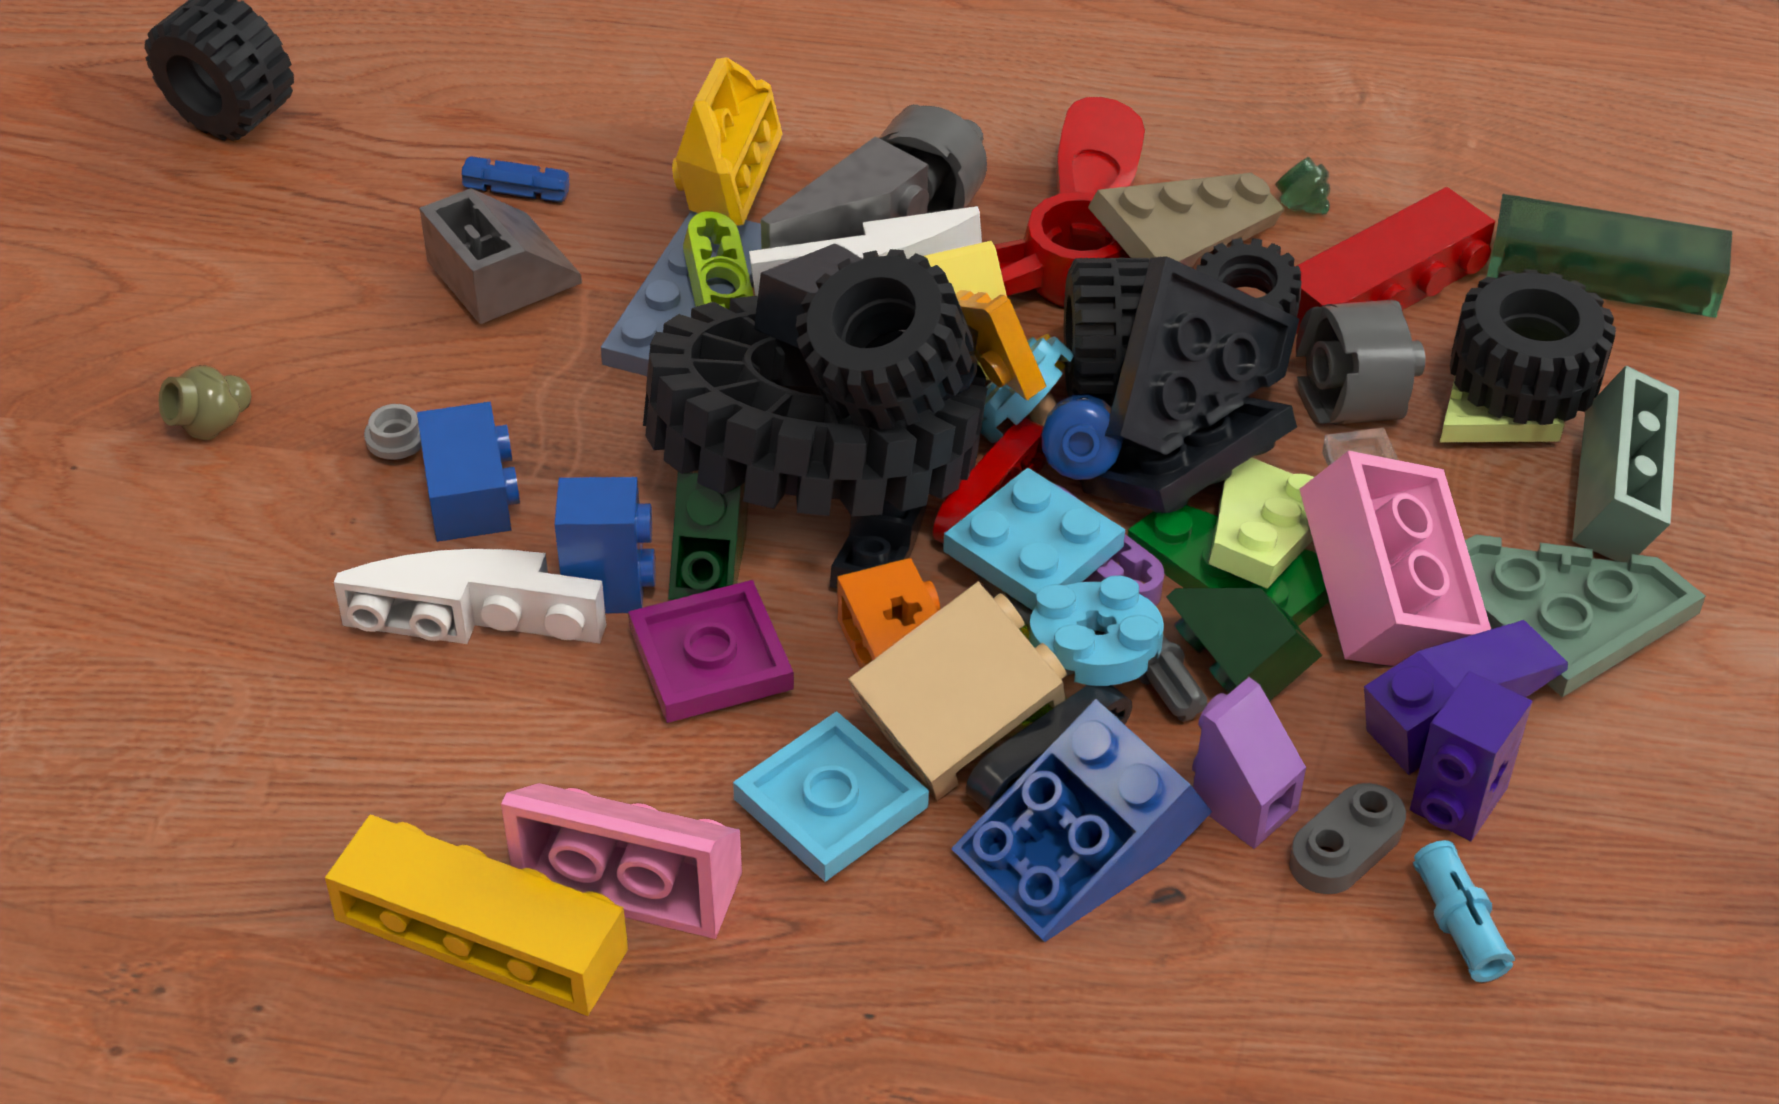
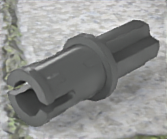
M1163 635L1162 651L1158 659L1155 655L1148 660V671L1141 675L1139 680L1146 685L1152 684L1171 713L1176 715L1180 721L1187 722L1193 720L1197 713L1204 710L1207 706V697L1184 666L1185 654L1182 648L1176 643L1169 642Z

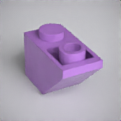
M1248 677L1228 695L1224 693L1216 695L1204 708L1199 719V727L1201 728L1199 750L1193 761L1192 770L1195 772L1193 788L1211 809L1212 813L1209 816L1255 849L1298 811L1306 766L1260 684Z

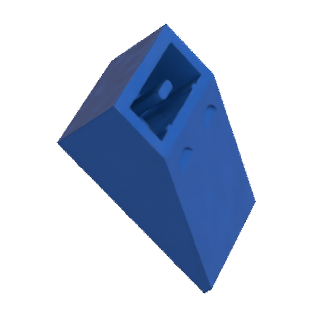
M1095 699L951 849L1046 942L1165 862L1212 811L1190 783Z

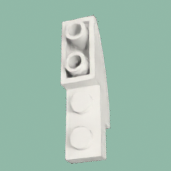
M975 206L863 222L864 235L749 251L755 296H758L761 272L834 243L845 247L862 259L863 253L877 250L879 256H886L890 249L904 250L906 258L909 259L915 253L925 256L982 243L979 208Z
M509 549L432 551L403 555L364 564L338 572L334 580L343 626L359 628L369 632L380 631L421 637L430 641L441 640L468 644L476 625L500 631H517L556 637L561 640H578L600 644L607 625L602 581L550 574L547 568L546 553Z

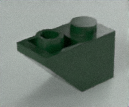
M678 472L669 600L737 584L747 529L748 502L743 501L745 483L725 494H721L698 484V472L684 474Z
M1175 588L1166 596L1181 615V618L1174 623V626L1198 653L1207 648L1216 660L1209 667V670L1228 693L1250 677L1260 684L1270 702L1323 656L1287 611L1261 588Z

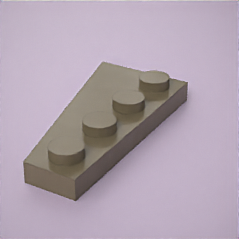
M1252 172L1097 190L1088 206L1090 211L1131 258H1149L1150 260L1151 257L1167 256L1189 267H1193L1198 258L1206 252L1213 255L1214 246L1222 242L1226 246L1232 239L1242 238L1244 241L1274 226L1285 209L1270 193L1267 183Z

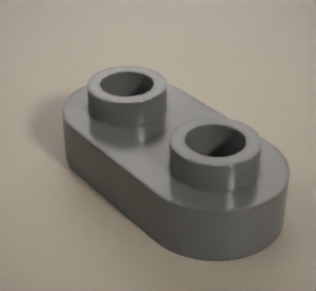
M1361 783L1344 790L1295 835L1289 860L1290 871L1295 880L1304 888L1319 894H1337L1349 889L1399 843L1406 820L1404 803L1392 790L1378 784ZM1319 847H1330L1334 852H1327Z

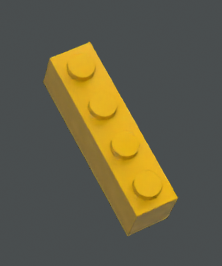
M370 814L325 876L336 921L589 1016L628 951L624 907L616 905L608 897L593 891L583 893L556 883L535 869H518L488 858L483 852L472 846H455L426 835L416 826L405 822L393 823Z

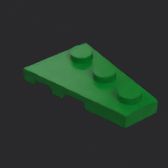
M1189 505L1171 513L1159 514L1151 512L1128 529L1127 536L1155 556L1163 565L1164 574L1183 588H1261L1287 611L1298 626L1329 602L1317 553L1308 549H1304L1268 589L1210 565L1209 559L1218 516Z

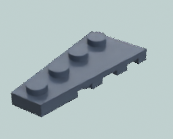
M690 211L602 344V365L647 376L650 343L656 331L663 332L664 323L678 314L691 318V309L696 306L684 256L683 242L690 220L698 213ZM745 220L744 224L737 226L751 286L754 288L749 251L762 249L761 224ZM708 237L712 247L711 257H716L719 245L714 244L711 237ZM711 278L706 281L707 285L717 293L731 294L736 291L734 285L726 279Z

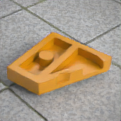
M967 290L957 292L956 296L967 325L979 331L975 356L990 380L999 388L1007 384L1025 400H1029L1047 387L1010 299L1001 294L991 300L988 293L984 292L976 294Z

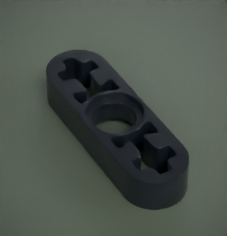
M1086 685L982 758L967 780L966 793L985 811H988L1095 699L1104 705L1124 725L1130 717L1132 701L1113 685Z

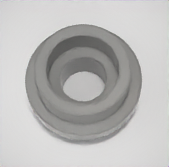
M389 404L378 408L371 414L368 425L365 428L364 437L366 446L372 454L384 459L397 460L411 456L422 448L417 414L411 407L403 404Z

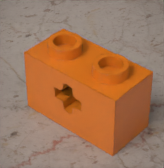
M911 558L837 576L838 622L860 669L941 609L934 584L930 580L923 582Z

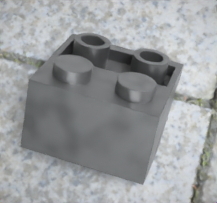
M472 188L419 208L428 263L479 324L501 317L582 283L580 272L532 218L517 208Z

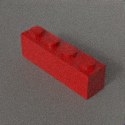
M1446 186L1296 265L1300 268L1302 281L1300 305L1297 318L1300 320L1296 334H1298L1299 326L1305 313L1313 307L1338 303L1396 300L1400 303L1403 311L1428 296L1437 295L1444 287L1462 277L1477 273L1486 265L1490 258V244L1496 221Z

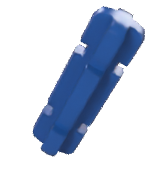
M475 156L468 157L462 167V183L467 189L472 188L474 190L486 191L487 186H489L492 193L536 199V194H541L542 200L558 203L565 201L569 192V174L562 169L546 167L544 173L540 172L541 168L535 165L495 160V165H491L490 159Z

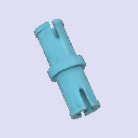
M1446 840L1436 841L1421 848L1414 856L1413 866L1420 874L1436 905L1434 918L1439 928L1453 937L1469 968L1468 972L1471 978L1476 982H1488L1503 976L1513 967L1512 961H1515V957L1507 948L1490 916L1492 903L1487 893L1482 888L1474 886L1452 842Z

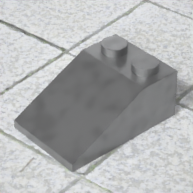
M875 136L761 218V248L768 249L864 235L863 222L926 214L929 202L928 164Z

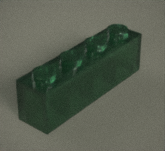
M1502 194L1492 238L1487 277L1498 278L1499 272L1510 270L1515 273H1523L1524 269L1537 270L1538 273L1547 275L1552 272L1563 275L1562 279L1567 281L1575 280L1585 285L1586 292L1596 293L1601 299L1716 318L1730 276L1732 231Z

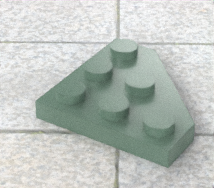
M1477 534L1465 540L1491 629L1525 620L1568 662V670L1547 683L1562 698L1700 614L1706 597L1658 557L1631 554L1630 561L1627 563L1593 558V549L1548 543H1540L1538 551L1502 547V538Z

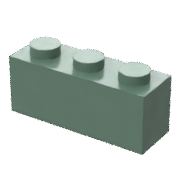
M1625 366L1593 400L1592 406L1585 411L1573 542L1593 549L1594 552L1615 561L1629 563L1631 554L1639 555L1670 525L1679 403L1678 389L1629 366Z

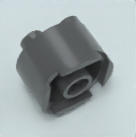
M909 105L891 121L879 137L881 140L928 164L929 202L927 213L966 208L984 182L987 172V157L983 146L982 130L975 122L962 119L949 110L935 106Z
M1382 300L1338 303L1313 307L1305 313L1296 339V357H1306L1307 376L1297 377L1298 388L1305 409L1315 422L1337 425L1405 418L1412 394L1414 377L1423 374L1426 357L1422 343L1418 340H1412L1409 327L1398 301Z

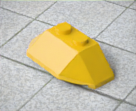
M727 57L716 59L694 101L677 156L673 159L672 172L678 191L685 192L689 210L696 213L705 211L718 212L729 217L736 226L744 224L783 133L771 85L762 79L755 80L747 69Z

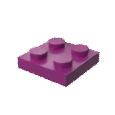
M753 580L628 611L630 631L666 723L794 689L793 669Z

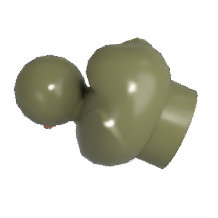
M198 365L189 368L180 377H168L163 381L159 391V411L167 425L182 426L194 438L211 440L236 422L240 412L249 407L252 394L250 386L241 377L235 375L223 376L213 367Z

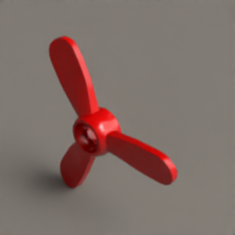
M1085 97L1075 101L1067 110L1056 164L1058 194L1044 199L1032 210L1024 239L993 244L996 248L1007 296L1035 289L1043 299L1064 307L1066 278L1075 258H1131L1088 208L1097 190L1127 187L1134 184L1143 146L1145 128L1142 118L1131 107L1117 100L1105 97Z

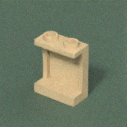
M979 581L848 678L856 701L937 801L959 785L956 772L1047 703L1052 708H1055L1065 701L1064 685L1061 679L1067 673L1059 659L1044 643L1034 648L1019 630L1025 624L1013 604L1001 593L992 598Z

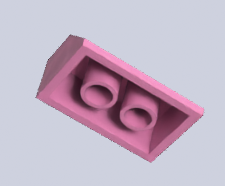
M1347 451L1299 489L1345 659L1396 666L1417 651L1491 630L1444 469Z
M538 783L505 794L501 807L511 866L518 869H535L546 875L551 881L583 893L587 891L600 893L608 897L616 905L624 907L625 918L716 939L742 874L739 829L726 827L710 819L696 820L661 812L645 804H627L592 796L576 788L562 789Z

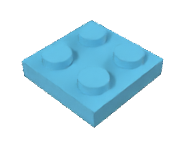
M1026 468L945 532L943 551L1031 610H1034L1036 595L1041 588L1051 584L1065 586L1082 582L1124 547L1125 529L1036 472Z
M837 711L733 782L734 800L824 882L927 809L929 801V790Z

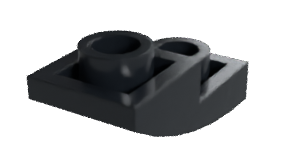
M884 499L882 515L851 516L849 536L831 565L830 587L837 588V576L910 558L927 505L900 511Z

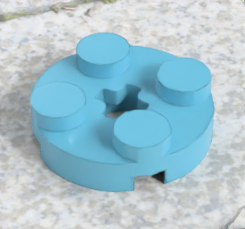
M1053 336L1047 341L1043 337L1038 341L1034 337L1028 340L1047 386L1029 400H1025L1007 384L1002 388H999L993 382L986 386L988 390L981 434L991 443L997 442L1003 436L996 428L1007 417L1015 425L1019 424L1056 384L1063 374L1054 365L1057 360L1071 362L1074 356L1073 352L1057 337Z
M1117 575L1107 577L1102 582H1079L1065 586L1051 584L1041 588L1036 595V606L1030 616L1029 642L1034 648L1041 643L1048 646L1059 659L1064 669L1075 671L1074 682L1091 686L1117 685L1139 678L1148 671V660L1155 655L1158 659L1162 651L1164 623L1158 608L1148 598L1139 594L1138 583L1129 577ZM1094 631H1101L1107 634L1096 635Z

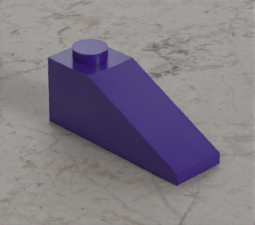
M1525 620L1417 651L1364 686L1366 731L1410 775L1420 768L1432 720L1469 670L1527 697L1567 671L1568 662Z

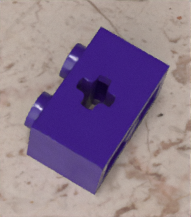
M1469 670L1431 722L1409 810L1426 818L1438 828L1449 830L1472 841L1508 789L1533 701Z

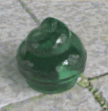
M1310 157L1300 161L1275 183V186L1282 194L1279 200L1290 210H1304L1309 214H1327L1329 211L1330 203L1327 199L1331 190L1328 183L1329 171L1323 164L1317 166Z

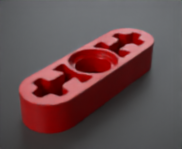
M1024 418L1019 424H1013L971 470L968 480L963 479L959 483V489L949 494L941 505L933 526V537L935 540L944 544L945 532L1026 468L1031 469L1037 474L1041 471L1047 461L1042 451L1041 433L1043 425Z

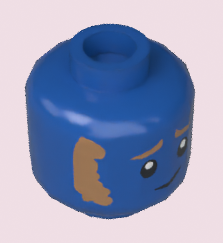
M1073 395L1058 402L1048 413L1041 433L1042 451L1048 464L1060 475L1074 480H1089L1106 473L1116 462L1122 448L1120 441L1105 436L1112 408L1104 400L1090 395Z

